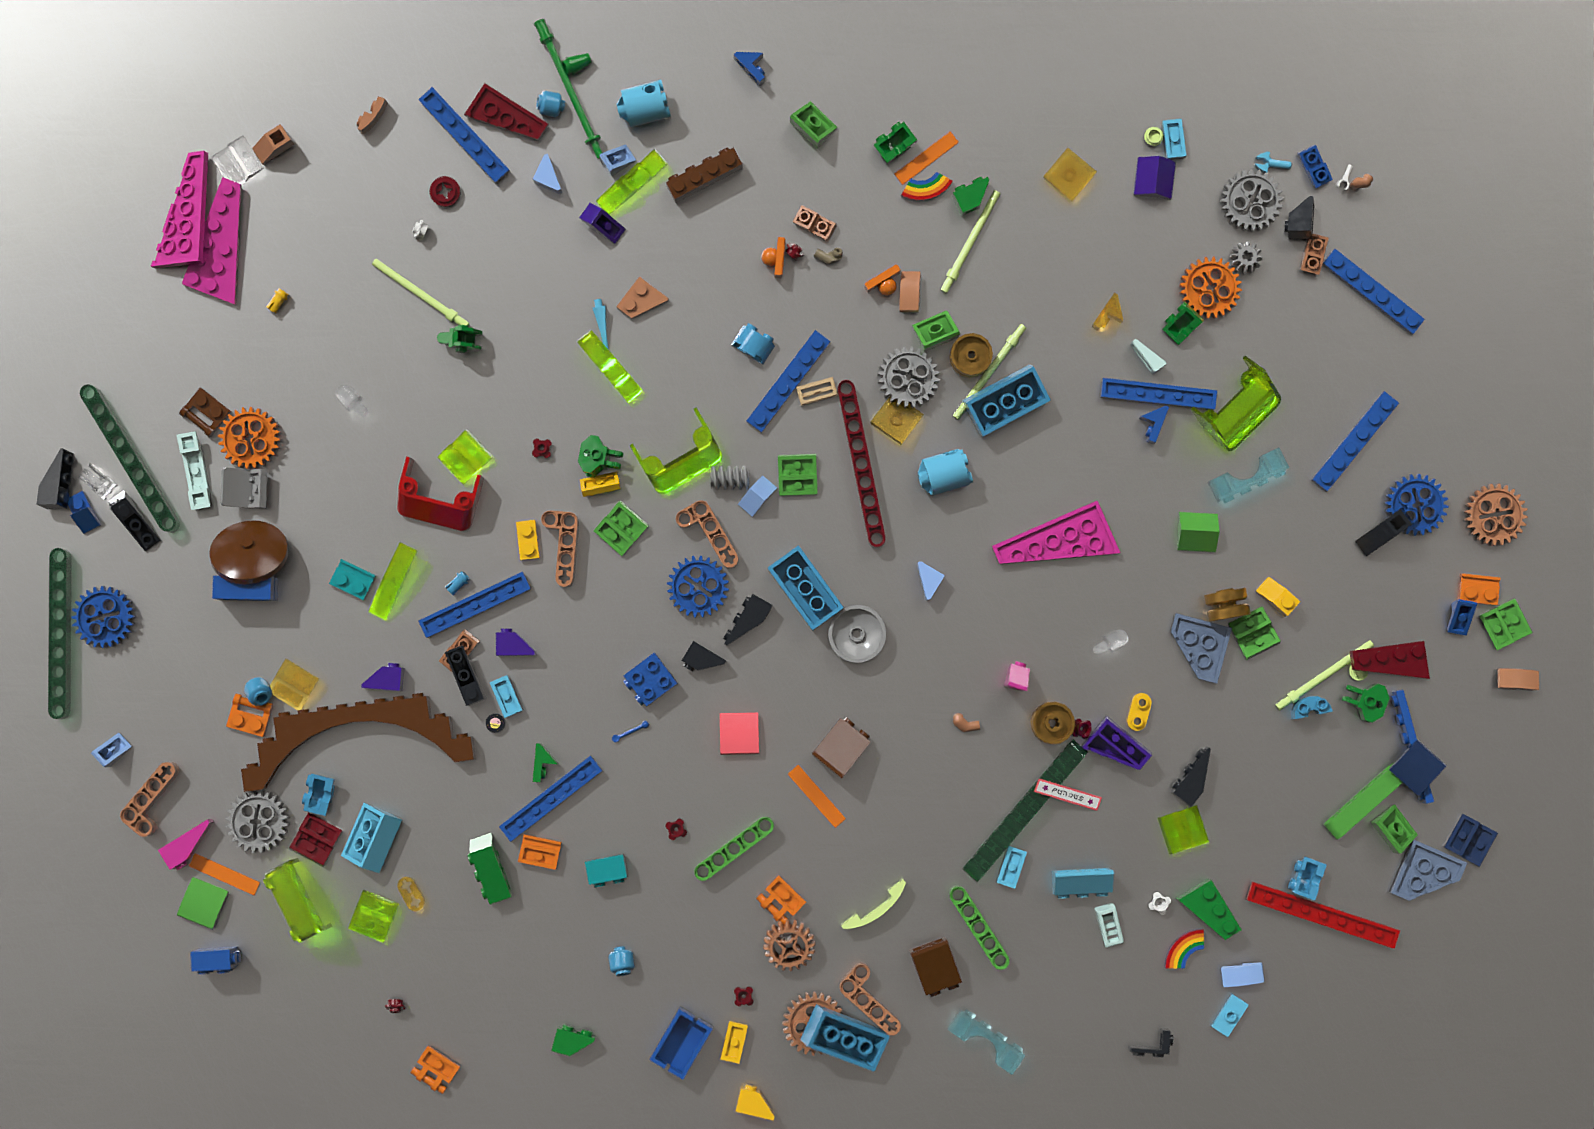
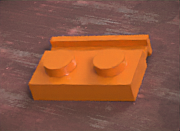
M1460 574L1461 581L1458 599L1477 602V604L1498 605L1499 577Z
M524 834L518 862L556 870L562 842Z

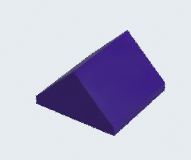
M1162 156L1138 157L1133 195L1171 200L1176 162Z

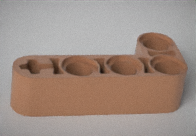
M697 501L677 513L676 522L681 528H689L699 522L720 561L726 568L737 566L739 561L737 553L707 502ZM705 505L707 508L706 513L703 515L697 514V506ZM683 514L689 515V523L681 524L679 521L680 516ZM713 521L716 523L714 531L706 530L707 522ZM716 539H725V546L723 548L716 547ZM730 547L731 550L727 552L731 557L735 556L733 559L734 563H725V560H727L725 554L720 555L719 552H723Z
M546 511L541 517L542 524L549 529L559 530L556 582L561 587H570L574 583L579 519L571 512ZM549 515H554L556 518L555 523L552 525L546 523V517ZM572 516L575 522L572 526L568 527L565 525V519ZM570 535L573 537V543L566 546L563 543V539L565 536ZM565 554H569L572 558L568 565H564L561 560ZM561 567L571 568V571L567 570L566 573L570 577L566 584H563V581L560 580V577H564V570H560Z
M164 762L159 765L121 811L120 818L123 823L139 836L145 837L155 833L156 823L146 813L178 776L179 767L176 763ZM166 767H171V774H166ZM155 780L160 783V788L157 791L152 787V783ZM142 795H145L148 800L145 806L140 803ZM130 810L135 813L133 820H129L127 816ZM145 822L150 826V830L147 833L142 830V825Z
M857 963L841 980L840 991L884 1032L889 1035H896L901 1029L900 1021L862 987L870 976V970L865 963ZM859 967H864L867 970L864 977L856 975V970ZM845 982H852L854 984L852 991L847 992L843 989ZM860 995L868 997L866 1004L858 1003L857 999ZM881 1008L883 1010L882 1016L874 1017L872 1015L873 1009ZM887 1014L889 1015L887 1017V1020L890 1023H893L894 1021L896 1022V1029L891 1028L889 1030L888 1024L885 1021H883Z

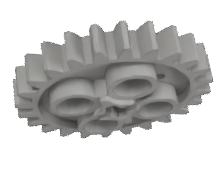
M1250 169L1248 174L1243 170L1241 176L1236 173L1234 175L1235 180L1233 178L1228 180L1231 185L1225 184L1224 188L1227 191H1223L1221 195L1226 198L1220 202L1226 204L1222 210L1228 211L1225 217H1232L1230 223L1237 222L1236 228L1242 224L1244 231L1248 226H1250L1251 231L1255 230V226L1261 230L1262 224L1268 227L1270 225L1269 221L1274 222L1276 220L1274 216L1280 215V212L1276 209L1283 207V205L1278 203L1284 199L1283 197H1278L1282 190H1276L1279 183L1273 184L1274 177L1268 179L1267 172L1262 176L1260 169L1256 174H1254L1253 169ZM1249 183L1252 186V191H1246L1244 184ZM1260 185L1261 188L1255 196L1253 204L1250 206L1247 214L1244 215L1243 212L1250 202L1251 196L1254 194L1257 186ZM1261 192L1267 193L1269 200H1263L1260 196ZM1235 200H1241L1244 205L1243 208L1236 207ZM1258 209L1260 217H1254L1251 210Z
M904 346L901 353L898 349H895V355L889 353V359H883L885 365L880 364L879 369L882 371L878 372L877 376L882 377V379L878 380V384H883L880 391L886 390L884 397L890 396V403L896 400L897 407L904 403L905 409L908 404L913 409L916 402L919 406H922V400L928 402V396H934L932 390L938 389L935 383H939L940 379L935 378V376L939 375V371H934L937 364L931 365L933 357L927 359V352L921 355L920 348L914 352L912 346L909 351ZM905 362L908 368L901 369L898 363ZM923 369L925 371V375L919 376L916 373V370ZM907 374L911 375L910 381L906 380ZM898 379L901 385L898 387L894 386L892 380ZM916 386L919 392L912 393L909 387Z
M259 790L257 795L255 791H251L250 796L247 792L243 793L244 799L237 797L238 804L231 803L234 809H228L227 812L231 816L225 818L230 821V824H227L225 827L231 828V831L227 834L234 835L231 841L238 840L237 847L245 845L244 851H248L251 847L252 853H255L257 848L262 853L264 852V847L269 851L271 850L270 844L278 846L276 840H283L280 834H286L287 831L283 827L289 825L284 822V819H287L289 816L283 815L287 808H280L283 802L276 803L277 796L270 798V792L263 796V790ZM258 804H260V806H261V807H260V810H259V815H258V808H257V805H258ZM246 806L252 807L253 813L251 816L245 814ZM265 808L271 809L272 816L270 818L264 816ZM258 817V820H261V824L257 825L253 820ZM244 825L250 827L251 832L249 835L243 833L242 828ZM257 826V838L255 839L254 834ZM263 827H267L270 830V835L267 838L261 833Z

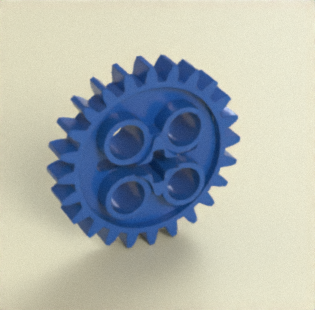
M1409 474V480L1401 477L1402 483L1395 481L1397 487H1390L1393 493L1386 494L1391 499L1385 502V504L1390 505V508L1386 509L1385 512H1391L1392 515L1403 507L1406 512L1411 511L1413 513L1412 520L1414 523L1405 529V534H1409L1412 530L1413 536H1416L1418 531L1421 535H1424L1425 529L1432 533L1431 527L1433 526L1438 529L1439 527L1436 522L1443 523L1444 521L1440 517L1441 515H1447L1443 509L1449 508L1448 505L1444 504V501H1447L1448 498L1442 497L1446 491H1439L1441 484L1434 485L1436 480L1434 478L1428 481V475H1425L1423 479H1421V474H1417L1416 479H1414L1412 474ZM1413 488H1415L1416 491V501L1421 503V505L1418 506L1419 515L1421 517L1420 522L1418 521L1417 508H1414L1412 506V504H1415L1414 494L1412 493ZM1423 488H1426L1429 492L1428 497L1425 499L1420 496V491ZM1404 492L1410 495V499L1406 503L1401 500V495ZM1426 507L1432 509V515L1428 518L1424 516V509Z
M700 555L699 560L696 561L695 557L692 556L691 562L685 558L684 565L678 562L679 569L672 568L675 575H669L673 581L667 582V585L672 586V589L667 590V592L673 593V596L669 598L670 600H676L673 606H681L679 612L686 609V616L693 612L694 618H696L697 613H700L703 618L704 612L707 611L709 615H712V608L718 611L716 605H724L721 598L727 599L723 592L729 591L728 588L724 587L729 581L723 580L727 575L726 573L720 574L723 567H715L717 561L710 564L709 557L706 561H703V557ZM694 568L701 570V576L697 579L691 577V570ZM684 576L689 577L697 584L702 582V588L711 593L712 597L707 596L700 590L694 591L695 587L686 581ZM710 579H714L717 582V586L713 590H709L706 587V583ZM684 583L690 586V591L687 594H682L679 591L680 586ZM697 595L705 596L706 601L703 605L695 603Z
M101 586L100 591L97 587H93V593L90 590H86L87 596L80 595L82 602L75 601L79 607L78 609H72V611L77 613L71 617L77 621L72 626L79 628L76 630V634L82 633L80 640L87 638V645L93 642V647H98L100 644L101 648H106L107 644L109 647H113V641L121 644L120 637L127 639L124 633L132 632L128 627L135 625L133 622H130V619L136 616L130 615V612L135 609L128 607L131 603L130 600L124 601L127 595L119 596L121 590L117 589L113 593V587H109L107 591L105 586ZM110 600L114 603L112 610H108L106 607L107 602ZM93 605L95 613L90 616L88 608ZM117 611L120 612L119 615L105 617L104 620H95L90 623H87V620L102 617L103 614L109 615ZM115 618L119 621V626L116 629L111 626ZM95 624L100 625V632L98 634L93 632Z

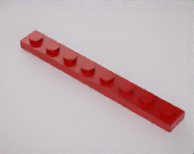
M1251 882L1246 898L1248 901L1395 949L1400 930L1255 882Z

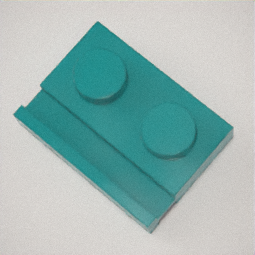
M341 559L329 584L365 600L376 575Z

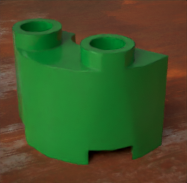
M897 122L891 127V133L887 136L884 133L876 139L874 146L887 163H890L895 157H900L911 148L913 143L917 142V138L905 122Z
M1185 301L1177 308L1179 312L1176 315L1172 313L1165 320L1167 325L1162 329L1178 345L1204 321Z

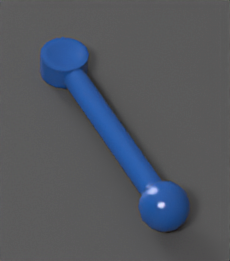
M643 721L641 725L620 735H614L612 741L618 742L620 738L642 728H648L649 723Z

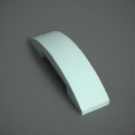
M197 432L178 434L177 440L180 454L183 457L191 510L211 507L207 473Z

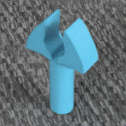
M1270 152L1261 153L1255 158L1263 159L1267 162L1265 165H1254L1263 173L1268 172L1270 167L1290 169L1292 163L1289 161L1271 159L1269 156Z

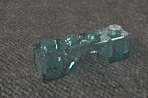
M1278 447L1259 457V467L1253 477L1244 480L1237 479L1227 472L1209 481L1208 484L1217 502L1223 500L1225 504L1235 499L1233 495L1239 492L1243 495L1252 491L1250 487L1255 484L1260 487L1269 482L1268 478L1272 476L1278 478L1286 474L1285 470L1289 466Z
M960 1009L947 1029L963 1041L974 1036L989 1039L996 1049L995 1063L1012 1075L1025 1057V1054L1022 1053L1023 1048L1016 1043H1013V1045L1006 1041L1007 1037L999 1031L995 1034L990 1030L991 1026L985 1021L978 1022L974 1019L976 1015L968 1009L965 1011Z

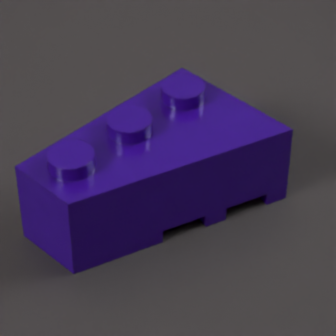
M1108 716L1103 719L1082 744L1083 749L1093 751L1137 770H1140L1152 756L1151 751Z

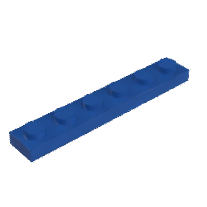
M433 87L418 99L495 183H498L510 172L507 166Z
M1334 249L1322 265L1411 335L1415 333L1425 320L1338 250Z
M815 330L746 422L762 433L831 341Z
M1102 378L1100 398L1215 410L1217 390Z
M1383 391L1312 478V481L1327 492L1397 407L1399 402Z
M520 572L418 620L425 637L429 638L529 591L531 587L524 572Z
M1404 690L1392 691L1391 702L1393 707L1397 709L1398 715H1396L1398 725L1402 727L1403 733H1401L1403 744H1406L1408 749L1417 740ZM1430 785L1418 796L1422 803L1434 802Z
M590 755L501 824L499 828L510 842L603 770Z

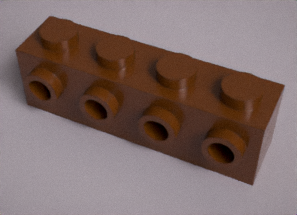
M727 147L719 151V155L712 158V156H709L702 160V164L686 168L685 173L670 176L666 186L675 203L743 169V165L734 147L731 149Z

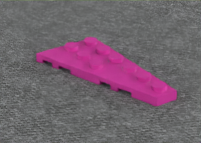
M206 151L190 152L187 155L181 173L183 178L180 187L176 188L175 194L177 196L174 204L171 203L162 230L164 235L161 244L157 245L156 251L158 253L155 261L152 260L150 267L156 269L203 263L208 152Z
M222 177L205 221L203 263L189 264L182 284L236 305L242 185Z
M1098 501L992 546L999 564L1120 554V550Z

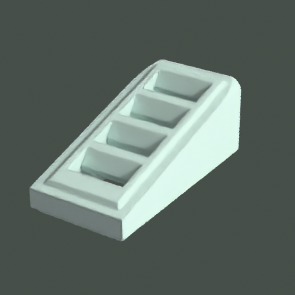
M1137 339L1131 342L1130 346L1152 374L1167 364Z
M1109 903L1095 907L1105 948L1124 943L1114 904ZM1113 919L1112 922H1108V923H1105V924H1104V922H1103V921H1106V920ZM1111 927H1115V928H1116V929H1113V930H1110V931H1106V930H1105V929H1108V928H1111ZM1114 934H1117L1118 936L1111 939H1107V936H1111Z

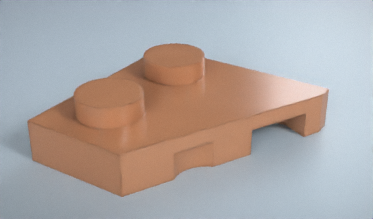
M639 277L616 307L633 319L662 303H666L669 298Z

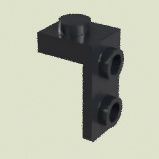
M1160 1028L1159 1048L1129 1046L1128 1050L1133 1052L1135 1056H1145V1053H1152L1153 1057H1164V1054H1169L1170 1046H1173V1034H1170L1171 1031L1169 1029Z

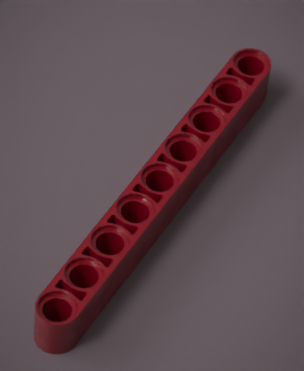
M843 380L838 385V397L869 545L874 548H880L884 545L886 537L856 390L850 380ZM849 385L852 391L849 394H844L841 392V387ZM848 403L853 404L855 411L852 413L846 412L845 405ZM851 422H856L859 425V429L853 432L848 428V425ZM854 441H861L863 448L855 450L852 447V443ZM859 459L866 461L867 466L864 469H859L856 466V462ZM868 478L871 485L864 488L860 485V480ZM872 497L875 503L873 506L868 507L864 504V499ZM875 515L878 518V523L870 525L867 521L869 516ZM874 534L881 535L882 542L880 544L872 542L871 537Z

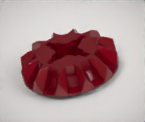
M438 177L430 186V197L434 203L441 207L450 206L457 202L460 196V187L451 177ZM443 184L447 190H451L448 192V199L443 194H439L443 191Z

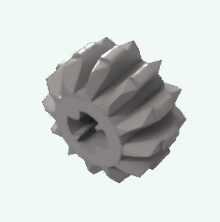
M1246 241L1245 246L1239 242L1238 248L1233 247L1232 251L1235 254H1231L1230 258L1235 260L1231 262V266L1237 264V272L1243 268V274H1246L1248 270L1253 273L1255 268L1260 267L1258 261H1262L1263 257L1257 256L1262 252L1261 249H1254L1257 244L1254 243L1250 247V242ZM1244 254H1245V256H1248V255L1250 256V258H1249L1248 260H1247V259H1244V260H1243L1242 257L1244 256Z

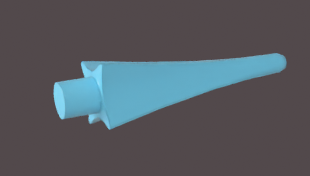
M602 299L594 300L595 307L592 309L601 333L604 350L608 351L606 306L602 305Z

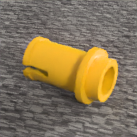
M280 288L278 291L275 290L276 294L266 306L276 314L284 301L288 300L287 297L289 295Z

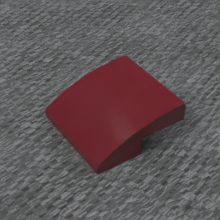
M308 812L289 849L324 867L342 830Z

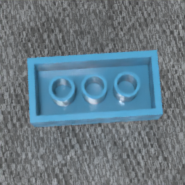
M1029 364L962 401L978 433L985 436L1051 401L1034 366Z
M799 545L767 568L812 631L844 608Z
M816 1004L800 1040L810 1048L875 1072L890 1036L880 1028Z

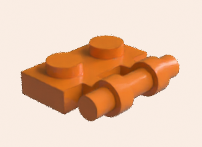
M779 875L765 889L770 893V896L766 898L761 893L756 898L761 903L760 906L763 909L766 908L773 915V919L781 921L783 925L786 924L787 918L784 914L787 911L794 916L806 903ZM774 899L783 906L780 910L771 903Z
M428 1045L417 1061L423 1068L419 1070L414 1066L410 1073L416 1076L418 1081H423L431 1086L430 1089L433 1091L437 1090L443 1094L446 1087L440 1083L442 1080L450 1083L461 1066ZM428 1070L438 1076L436 1080L426 1074Z

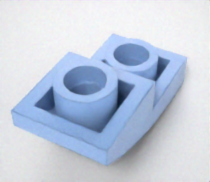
M1262 962L1243 963L1241 966H1223L1221 968L1223 987L1252 985L1265 981Z

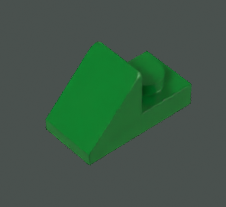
M536 743L533 782H542V778L546 779L547 767H543L544 763L559 764L542 743Z

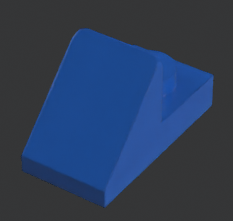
M736 52L733 54L734 60L761 86L765 82V72L760 66L757 65L755 67V65L763 58V53Z
M1163 406L1139 417V419L1153 424L1147 428L1145 436L1148 438L1146 442L1156 443L1169 409L1168 406Z
M84 491L69 497L68 506L72 512L70 516L83 534L101 526Z
M1461 599L1452 602V615L1447 627L1449 633L1467 636L1477 602Z

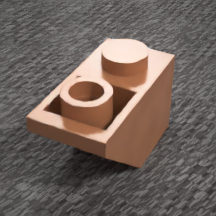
M279 124L265 133L252 149L262 165H264L295 144L284 127Z

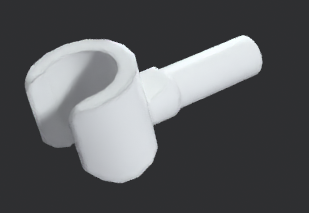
M1348 165L1345 175L1337 182L1338 188L1342 181L1346 183L1344 190L1349 188L1348 179L1353 168L1352 165Z

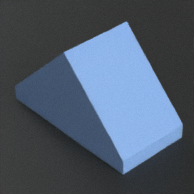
M626 144L599 155L611 176L636 161Z
M545 154L533 177V181L542 187L560 194L562 190L548 154Z
M762 476L747 491L738 505L753 517L777 487Z
M918 562L917 566L925 598L930 600L945 575L923 562Z
M117 733L92 751L91 754L103 767H111L132 746L120 733Z

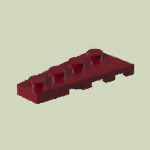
M484 83L464 113L466 117L537 141L540 140L549 126L547 122Z
M1424 641L1349 651L1352 670L1430 679Z

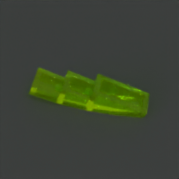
M653 149L641 162H638L625 175H622L596 202L610 215L648 183L668 163L656 149Z
M592 330L577 341L628 403L643 391Z
M401 542L399 543L369 609L370 613L387 620L411 569L410 566L418 552L417 550Z

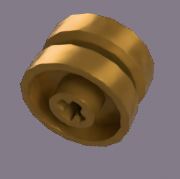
M975 333L964 334L952 345L949 356L950 364L960 376L975 378L985 373L992 361L993 352L989 341L982 335ZM968 353H974V358H969Z
M1230 588L1204 595L1207 606L1218 605L1219 607L1207 612L1209 622L1251 614L1248 604H1236V601L1247 598L1246 588Z
M1048 702L1038 706L1033 712L1030 721L1031 730L1035 737L1041 742L1048 744H1060L1066 741L1072 735L1075 727V720L1071 710L1058 702ZM1049 720H1055V726L1051 727L1050 723H1048Z

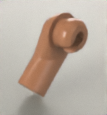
M1365 174L1363 178L1357 177L1350 183V188L1352 190L1368 188L1371 186L1373 177L1369 174Z
M961 713L953 716L954 726L962 732L980 730L979 721L968 722Z

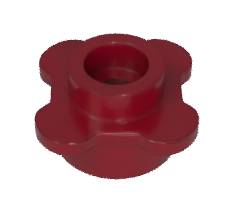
M796 243L787 244L788 248L785 251L793 259L797 260L799 257L804 256L802 253L803 249Z
M538 438L533 440L534 450L532 455L534 457L549 458L551 456V441L549 439L542 441Z
M1079 718L1075 719L1072 735L1087 739L1092 731L1091 722L1089 720L1082 721Z
M679 818L675 822L666 823L665 827L668 829L669 839L675 840L677 837H685L687 835L682 819Z
M748 986L742 989L736 987L734 989L736 994L734 1003L736 1006L746 1004L751 1006L753 1004V989Z
M390 999L388 1000V1005H385L386 1010H389L390 1013H401V1010H405L403 1000Z

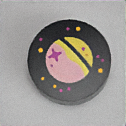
M491 714L486 719V727L490 732H500L505 727V719L501 714Z

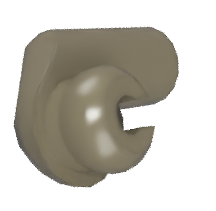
M834 248L833 251L826 253L817 249L814 257L826 264H832L842 258L843 251L840 248Z

